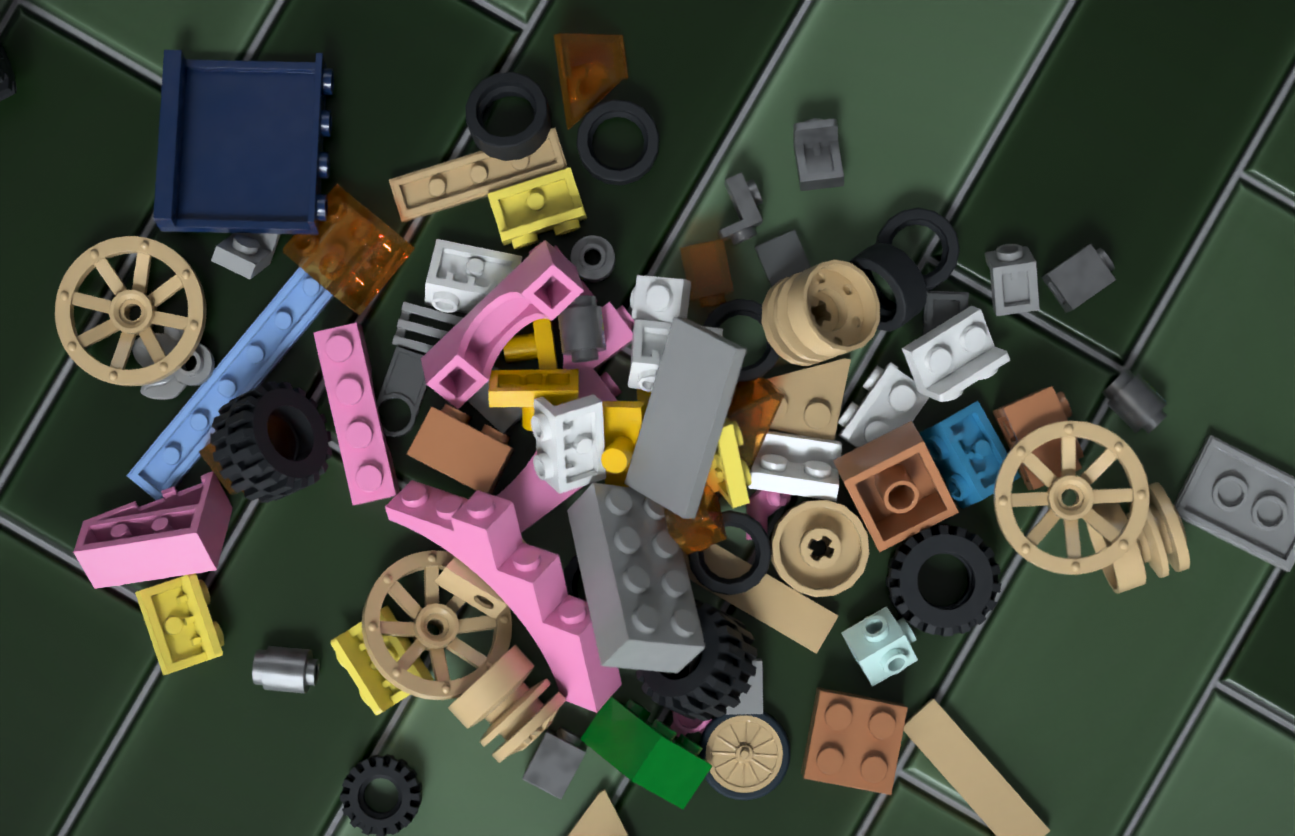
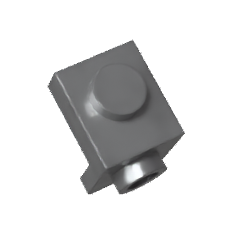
M814 118L805 122L795 123L793 125V141L800 191L844 186L837 120Z
M742 172L725 179L724 183L740 221L719 230L718 235L721 242L731 238L733 245L756 236L755 227L760 226L763 222L757 208L758 205L763 204L759 190L753 179L745 181Z

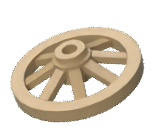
M116 237L92 246L82 253L69 267L57 292L55 322L63 347L71 359L85 372L95 378L115 385L143 386L172 375L193 355L205 328L206 299L196 272L176 251L165 244L145 237ZM137 253L132 290L127 289L107 259L122 254ZM155 257L166 263L176 275L151 294L146 295L151 259ZM95 267L115 295L112 301L78 293L82 282ZM184 287L188 301V317L157 311L159 305ZM74 306L107 313L110 319L78 336L74 322ZM139 306L141 315L137 320L132 321L129 317L130 310L133 307ZM154 324L184 330L178 344L168 355L165 354L152 329ZM120 330L122 331L110 367L98 361L86 350L87 347ZM136 335H139L154 364L140 369L125 370Z
M1063 421L1045 425L1028 433L1008 452L996 477L994 508L1004 537L1011 547L1025 560L1039 568L1054 573L1086 574L1103 569L1116 562L1137 541L1148 515L1149 486L1140 460L1131 447L1119 436L1108 429L1092 423ZM1076 437L1093 441L1106 448L1080 476H1076ZM1057 438H1061V477L1059 478L1032 453L1040 445ZM1117 459L1126 472L1130 488L1092 490L1090 485ZM1021 463L1048 487L1047 492L1011 494L1013 480ZM1067 489L1074 491L1076 494V501L1072 506L1064 505L1061 499L1062 493ZM1131 502L1129 516L1121 533L1091 508L1093 503ZM1048 505L1049 510L1025 537L1016 523L1012 507ZM1082 518L1111 544L1095 554L1081 557L1078 519ZM1059 519H1063L1067 558L1050 555L1036 547Z
M422 551L396 561L381 574L372 586L362 613L364 644L377 670L391 684L405 693L430 700H448L460 697L508 652L512 637V618L508 605L496 618L486 615L458 619L456 612L465 601L454 595L446 605L439 604V585L434 581L439 576V570H444L455 557L447 551ZM424 570V608L398 582L401 578ZM387 593L413 622L380 621L381 608ZM427 625H435L439 630V635L431 634L427 629ZM494 629L493 641L487 657L456 637L457 634ZM382 636L413 637L414 643L396 662L386 648ZM444 648L475 667L476 670L465 677L451 681ZM424 650L430 653L435 681L420 678L407 671Z

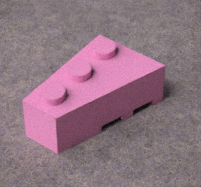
M214 471L201 475L203 483L177 492L175 486L162 490L163 498L138 507L136 501L84 520L73 553L94 589L217 570L233 507Z

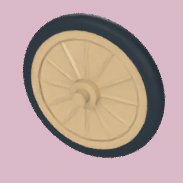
M764 711L763 714L724 715L720 718L715 717L706 726L699 741V745L703 748L699 756L713 765L705 780L714 790L728 798L752 800L765 796L781 783L789 767L790 744L788 737L779 722Z

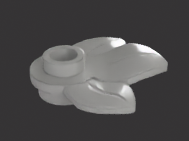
M164 326V334L155 333L166 355L178 344L184 330ZM141 337L134 341L132 352L137 362L144 368L154 364ZM199 342L192 355L197 360L196 367L193 370L187 371L184 364L179 370L163 380L143 385L140 392L152 399L168 400L176 398L187 385L198 386L205 383L211 377L214 370L213 354L206 346Z

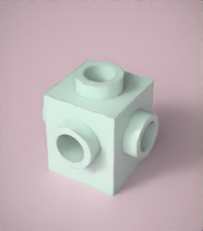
M887 606L841 632L852 655L872 687L893 674L901 672L918 660L910 645L917 640L904 617L896 621Z

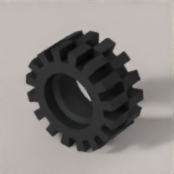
M378 754L363 759L353 767L343 781L340 802L343 801L344 808L342 811L344 816L348 815L351 820L350 824L354 828L359 827L363 830L361 833L368 836L370 833L376 834V836H385L387 834L394 835L411 823L421 805L422 785L421 782H418L416 777L418 774L414 768L411 769L407 765L408 762L403 759L398 760L394 758V755L386 754L385 756H379ZM375 779H387L398 790V802L390 811L377 812L366 803L365 789Z

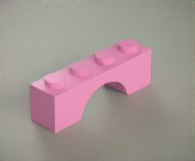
M546 240L541 243L421 358L426 384L455 408L459 409L489 381L491 370L498 355L517 332L538 319L544 318L553 321L584 291L576 266Z
M352 323L313 332L352 504L361 505L395 497L400 490L392 455L384 435L372 381V368L362 326L358 323Z

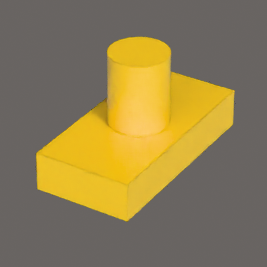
M543 318L533 321L534 333L515 335L503 348L506 363L538 359L539 370L558 369L552 320Z
M579 369L491 370L488 391L489 407H522V427L532 431L531 418L534 416V399L544 397L553 406L579 399Z
M603 401L605 451L601 456V463L606 469L605 484L629 487L624 483L646 412V401Z

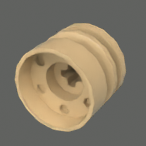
M836 259L820 263L805 269L803 272L779 280L768 290L762 304V326L767 341L780 357L791 364L801 366L817 364L864 347L874 337L880 322V302L872 282L862 270L852 263Z
M1159 482L1148 484L1149 510L1145 525L1137 541L1120 559L1102 569L1109 585L1117 594L1146 584L1144 565L1146 562L1149 563L1159 578L1169 576L1168 562L1176 572L1190 568L1187 537L1182 520L1176 507L1170 501ZM1118 502L1093 504L1091 508L1121 533L1129 513H1125ZM1128 502V508L1130 512L1131 502ZM1086 523L1095 553L1111 544Z
M516 644L448 707L467 729L483 719H486L491 724L480 740L483 746H486L498 734L505 739L492 753V756L498 763L506 757L524 750L554 721L560 706L567 700L560 691L553 695L546 703H543L538 698L551 685L548 678L538 682L531 688L524 683L535 664Z

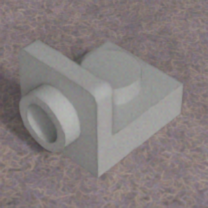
M233 233L216 245L211 261L251 280L270 265L281 234Z
M1005 244L997 247L996 251L986 252L985 259L990 269L992 303L995 315L1003 316L1040 310L1036 260L1029 248L1018 244Z

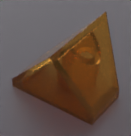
M569 33L554 35L567 130L576 124L619 82L628 78L623 35Z
M764 378L748 382H737L726 415L730 421L735 420L741 430L743 446L738 447L740 460L743 459L746 462L749 472L785 396L771 381Z

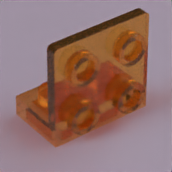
M336 185L327 195L328 216L327 221H320L319 235L295 234L283 248V253L333 296L360 315L415 248L343 188Z

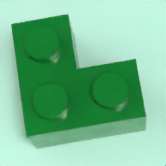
M611 696L599 710L580 740L632 782L684 809L713 767V765L699 756L703 748L682 733L678 739H675L678 733L656 718L653 723L648 721L647 719L651 712L631 698L624 704Z

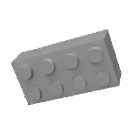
M592 483L567 512L601 666L678 673L706 646L674 514L631 487Z

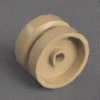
M829 500L803 501L786 510L775 523L770 538L771 562L779 577L797 592L813 597L835 596L852 587L863 574L869 557L868 534L859 517L846 506ZM821 539L826 544V551L823 555L814 556L812 554L813 550L810 549V544L813 540L819 541Z

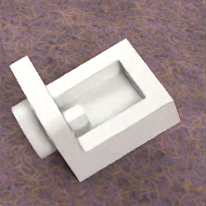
M637 275L636 286L633 288L630 296L631 319L672 323L674 317L687 318L692 281Z

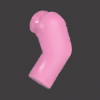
M757 490L749 497L750 503L746 504V514L758 521L768 535V517L781 506H786L791 500V494ZM746 533V539L752 540L750 535Z

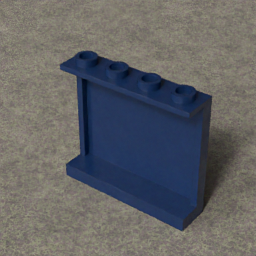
M164 50L153 217L160 231L319 235L320 221H327L328 197L327 194H321L322 178H329L330 154L329 152H323L324 136H331L332 112L331 110H325L326 95H333L334 70L333 68H327L323 53H316L315 62L186 60L182 50Z

